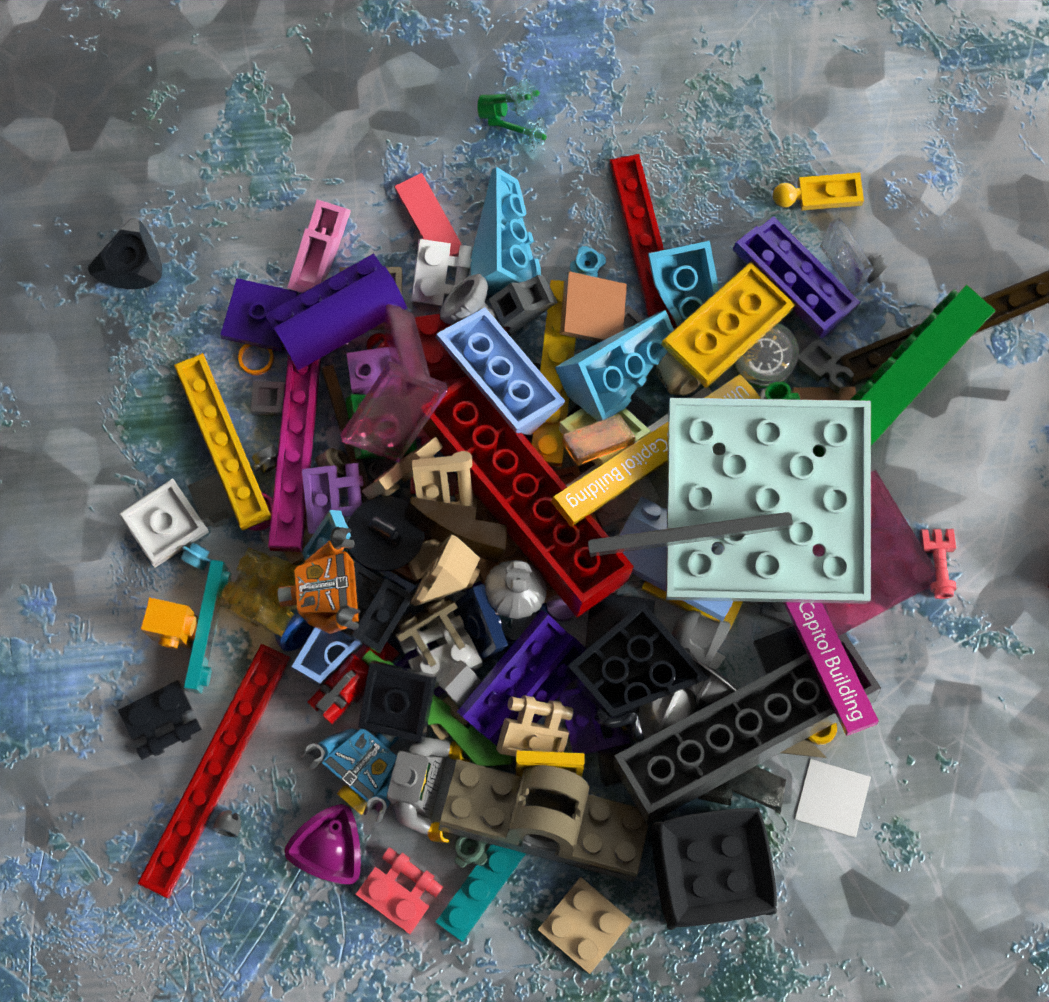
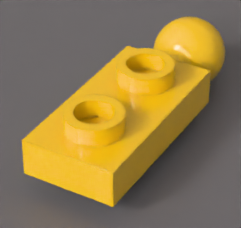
M860 172L799 177L797 182L798 188L789 183H781L773 191V200L778 206L783 208L790 207L797 200H800L801 211L862 206L864 202Z

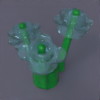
M528 77L520 80L516 86H510L506 94H481L477 103L479 118L488 119L489 126H499L523 134L522 143L531 146L530 152L535 153L538 145L542 146L547 138L548 130L543 127V117H538L537 121L529 120L525 127L500 120L501 116H506L508 108L511 111H515L517 116H523L525 110H534V103L538 102L540 92L537 90L536 84H532Z

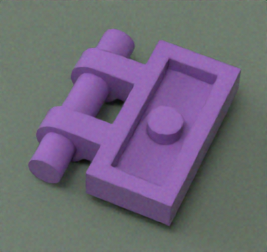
M358 463L346 464V477L342 478L337 477V467L334 465L302 469L308 534L315 533L329 510L341 511L343 517H351L355 510L362 505L360 487L363 486V477L359 476ZM348 488L349 506H340L339 489Z

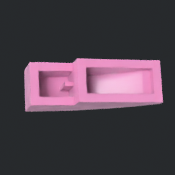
M316 200L308 229L305 228L288 289L303 293L326 280L351 210L325 201Z

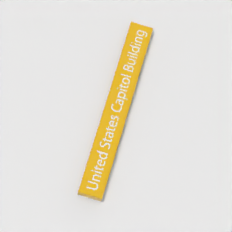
M739 374L704 398L760 399L761 397L747 380ZM668 422L552 498V504L571 527L668 462Z

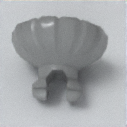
M475 274L467 277L457 285L444 301L440 310V319L444 323L453 325L483 308H486L496 319L495 310L492 306L488 307L485 303L488 290L486 279L481 274Z
M522 560L499 563L498 566H494L490 570L485 580L486 595L489 603L496 609V613L508 618L519 619L531 616L533 612H537L541 608L546 598L547 586L543 575L534 565Z

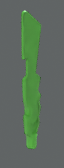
M371 650L362 658V661L368 666L372 661L394 665L390 661L382 660ZM433 694L428 725L440 724L474 764L489 767L510 765L513 762V758L510 755L500 754L496 750L497 746L472 725L467 729L450 714L451 707Z

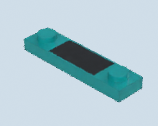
M211 559L184 685V688L191 693L202 694L203 687H208L210 683L212 668L208 667L211 648L223 591L229 590L232 573L228 572V567L224 561Z

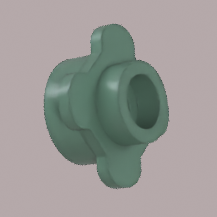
M458 836L455 840L457 852L455 863L459 867H465L467 864L474 863L478 866L484 865L488 859L485 854V845L487 843ZM470 848H474L472 853L468 852Z

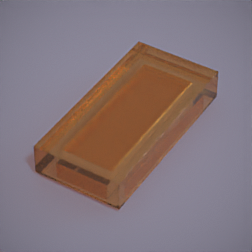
M617 414L564 434L562 443L578 466L633 445L636 437L622 416Z

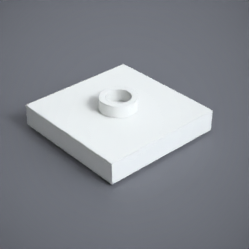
M173 478L119 513V516L155 568L183 550V546L188 547L209 533Z

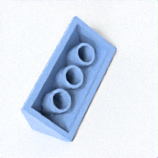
M486 308L475 312L436 334L435 338L515 433L522 432L523 434L531 435L564 404L565 400Z

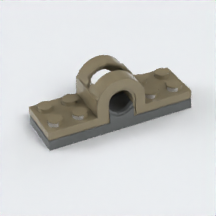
M457 759L438 830L634 882L639 871L648 825L637 807L589 795L590 786L582 777L568 770L553 766L535 765L524 768L522 776Z

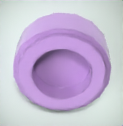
M562 599L547 602L549 615L556 621H569L575 617L574 613Z

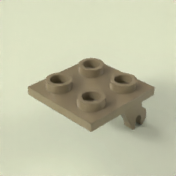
M447 597L422 604L424 609L415 615H412L411 612L404 614L392 632L400 642L411 636L430 667L437 663L417 630L434 619H440L459 650L465 647L447 616L448 613L458 607L454 601Z

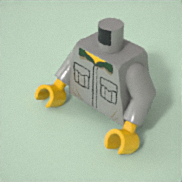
M425 737L423 742H415L409 748V751H399L387 792V799L395 808L397 821L401 825L417 832L427 833L429 839L433 842H450V840L443 837L442 831L438 830L440 822L431 823L447 760L446 757L449 755L453 760L457 761L458 759L470 762V759L462 757L463 750L455 741L450 744L449 741Z

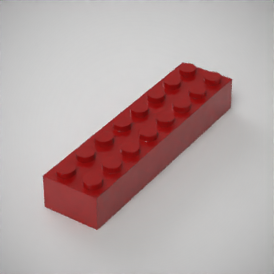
M468 376L420 405L419 426L430 439L436 437L443 446L440 451L445 457L452 456L460 451H466L472 455L473 464L470 468L472 490L500 524L507 525V533L541 572L546 581L576 617H579L628 582L634 568L632 563L622 552L590 557L588 542L592 539L609 536L591 515H588L572 527L567 523L551 502L552 498L566 489L567 486L523 433L514 432Z

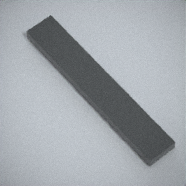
M784 512L592 539L588 542L590 557L785 530L793 526L791 513Z

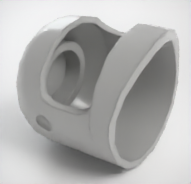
M690 610L679 617L673 628L672 636L692 658L709 667L712 658L725 640L731 625L725 620L723 622L716 621L702 615L699 611Z

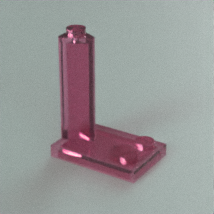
M388 304L386 306L384 332L391 361L387 363L342 431L341 438L344 443L400 462L448 392L446 383L430 377L414 314L403 310L399 306Z

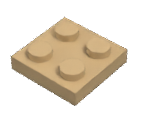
M580 877L539 927L538 931L588 974H591L632 923V920Z

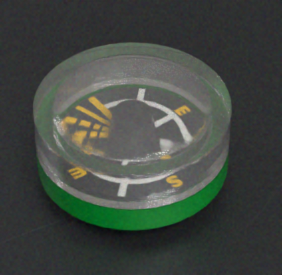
M777 323L734 363L738 375L741 374L750 385L757 388H767L770 383L785 382L792 374L798 361L799 347L797 340L788 328Z

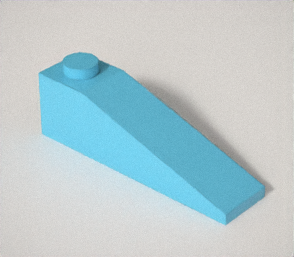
M497 167L492 169L471 255V275L481 274L486 279L488 285L487 294L491 297L510 283L524 282L537 275H541L539 260L533 259L530 244L534 242L531 232L526 231L523 217L527 213L519 181Z
M710 241L648 253L654 286L677 326L684 322L719 290Z
M666 310L607 338L556 366L555 369L567 396L598 422H604L625 409L631 402L630 397L638 387L643 386L647 380L645 378L654 365H658L668 352L661 343L674 329Z

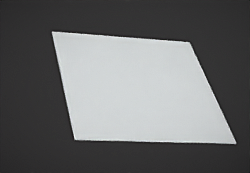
M810 759L795 820L856 838L871 777Z

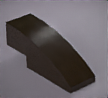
M414 497L410 498L404 516L434 539L443 542L449 536L454 535L478 557L497 562L506 549L507 525L475 520V507Z

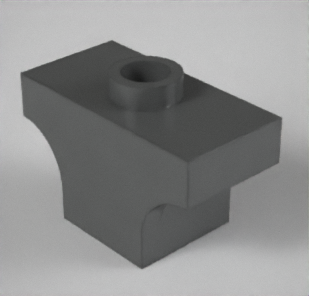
M537 275L520 283H510L489 299L502 328L508 334L516 333L558 303L545 275Z

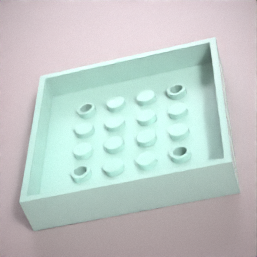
M670 398L668 411L667 529L784 512L792 514L793 526L785 530L667 546L666 600L866 604L871 601V401ZM717 444L722 445L725 453L722 455L714 454L713 446ZM815 446L822 447L825 452L824 456H815L813 448ZM714 543H720L724 548V552L716 555L712 552L711 546ZM814 545L823 547V556L817 557L813 554L812 548Z

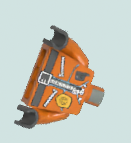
M335 527L331 532L330 540L307 558L302 565L295 568V585L278 588V599L281 607L297 605L298 613L309 625L328 634L346 628L356 630L359 627V624L356 623L359 621L358 613H360V610H358L354 561L346 551H343L344 548H353L355 542L354 540L346 539V535L351 532V529L344 527Z

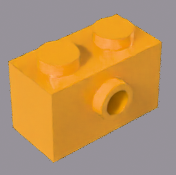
M149 597L141 630L150 639L157 641L160 646L177 649L178 646L191 649L199 617L187 605Z

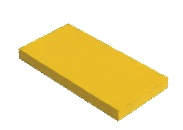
M750 262L662 340L661 345L707 388L790 313L796 304Z

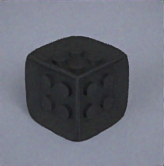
M759 807L698 813L673 818L664 822L657 821L651 825L652 851L658 892L668 930H673L677 927L708 925L777 913V892L766 827Z

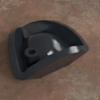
M137 218L129 219L87 268L89 274L97 280L123 289L147 288L157 283L162 276V263L157 247L144 224Z

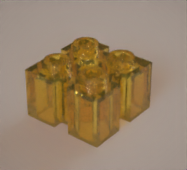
M248 547L236 568L240 572L235 582L229 581L224 587L217 605L244 622L256 627L260 626L266 631L282 636L294 613L290 611L292 606L281 607L278 599V588L295 585L294 570L296 567L288 561L274 556L270 557L261 551Z

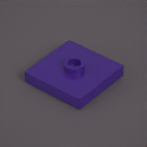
M237 278L221 330V338L283 352V346L264 314L298 296L297 291Z

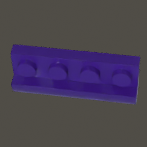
M774 216L760 227L756 226L735 243L732 249L746 265L752 262L796 304L792 311L820 339L832 332L835 326L852 313L861 303Z
M373 253L264 315L297 370H300L408 308L385 265L382 266Z
M541 610L459 708L457 713L497 746L504 719L517 720L519 711L508 709L509 698L511 696L521 698L525 695L534 697L536 701L548 703L550 700L555 701L571 682V679L564 673L567 666L587 649L574 636L563 629L549 614ZM534 714L532 723H537L543 715Z

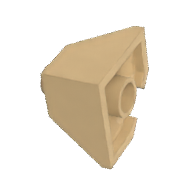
M454 535L449 536L438 545L410 603L418 606L460 592L467 585L472 587L480 573V569L476 568L480 557Z

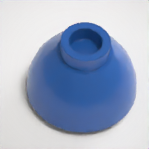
M281 608L272 618V622L275 624V640L283 651H293L302 647L315 628L304 620L297 609L288 610L287 608Z

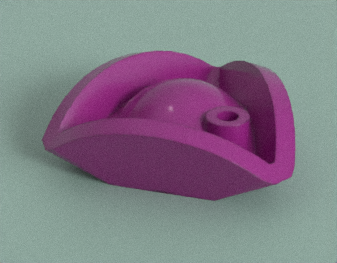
M345 804L334 805L310 818L293 834L285 846L286 859L308 874L340 884H353L359 879L361 853L358 829L351 808Z

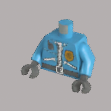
M351 728L332 734L317 744H309L300 755L301 758L307 754L315 758L309 765L310 769L316 768L321 760L324 759L322 764L367 802L364 815L369 810H376L379 813L376 822L382 821L386 809L391 804L387 799V792L397 755L390 749L400 737L380 732L374 737L366 729L361 728L357 730Z

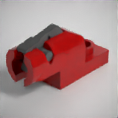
M386 642L380 653L365 645L355 655L352 653L307 703L316 712L321 710L324 713L322 715L324 719L332 725L354 702L358 703L364 696L369 666L362 661L366 653L371 650L382 660L390 661L391 663L400 656V653L388 642Z

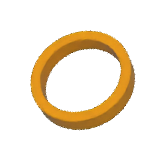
M244 344L238 353V361L241 368L250 375L266 373L274 362L272 349H267L270 354L268 364L260 370H251L243 364L242 357L245 350L252 345Z

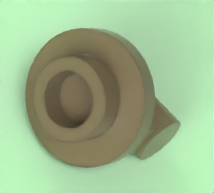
M334 448L327 449L323 454L314 459L318 467L336 466L338 478L346 476L345 465L350 464L348 456L343 451Z

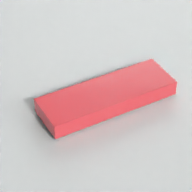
M420 173L395 185V191L421 238L451 243L449 256L458 257L459 247L462 244L424 175Z

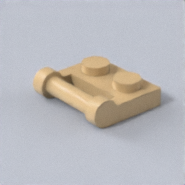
M460 451L452 456L412 460L416 498L475 507L477 512V501L473 498L470 468L473 464L472 455L469 452ZM457 471L460 494L458 502L450 501L447 472Z

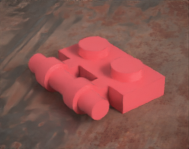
M389 847L382 856L383 860L392 865L388 873L385 874L375 866L356 895L411 934L430 908L420 897L426 890L436 898L443 889V886L434 880L435 876L429 871L423 872L409 862L410 857L403 852L398 854ZM400 873H403L416 883L411 892L395 881Z

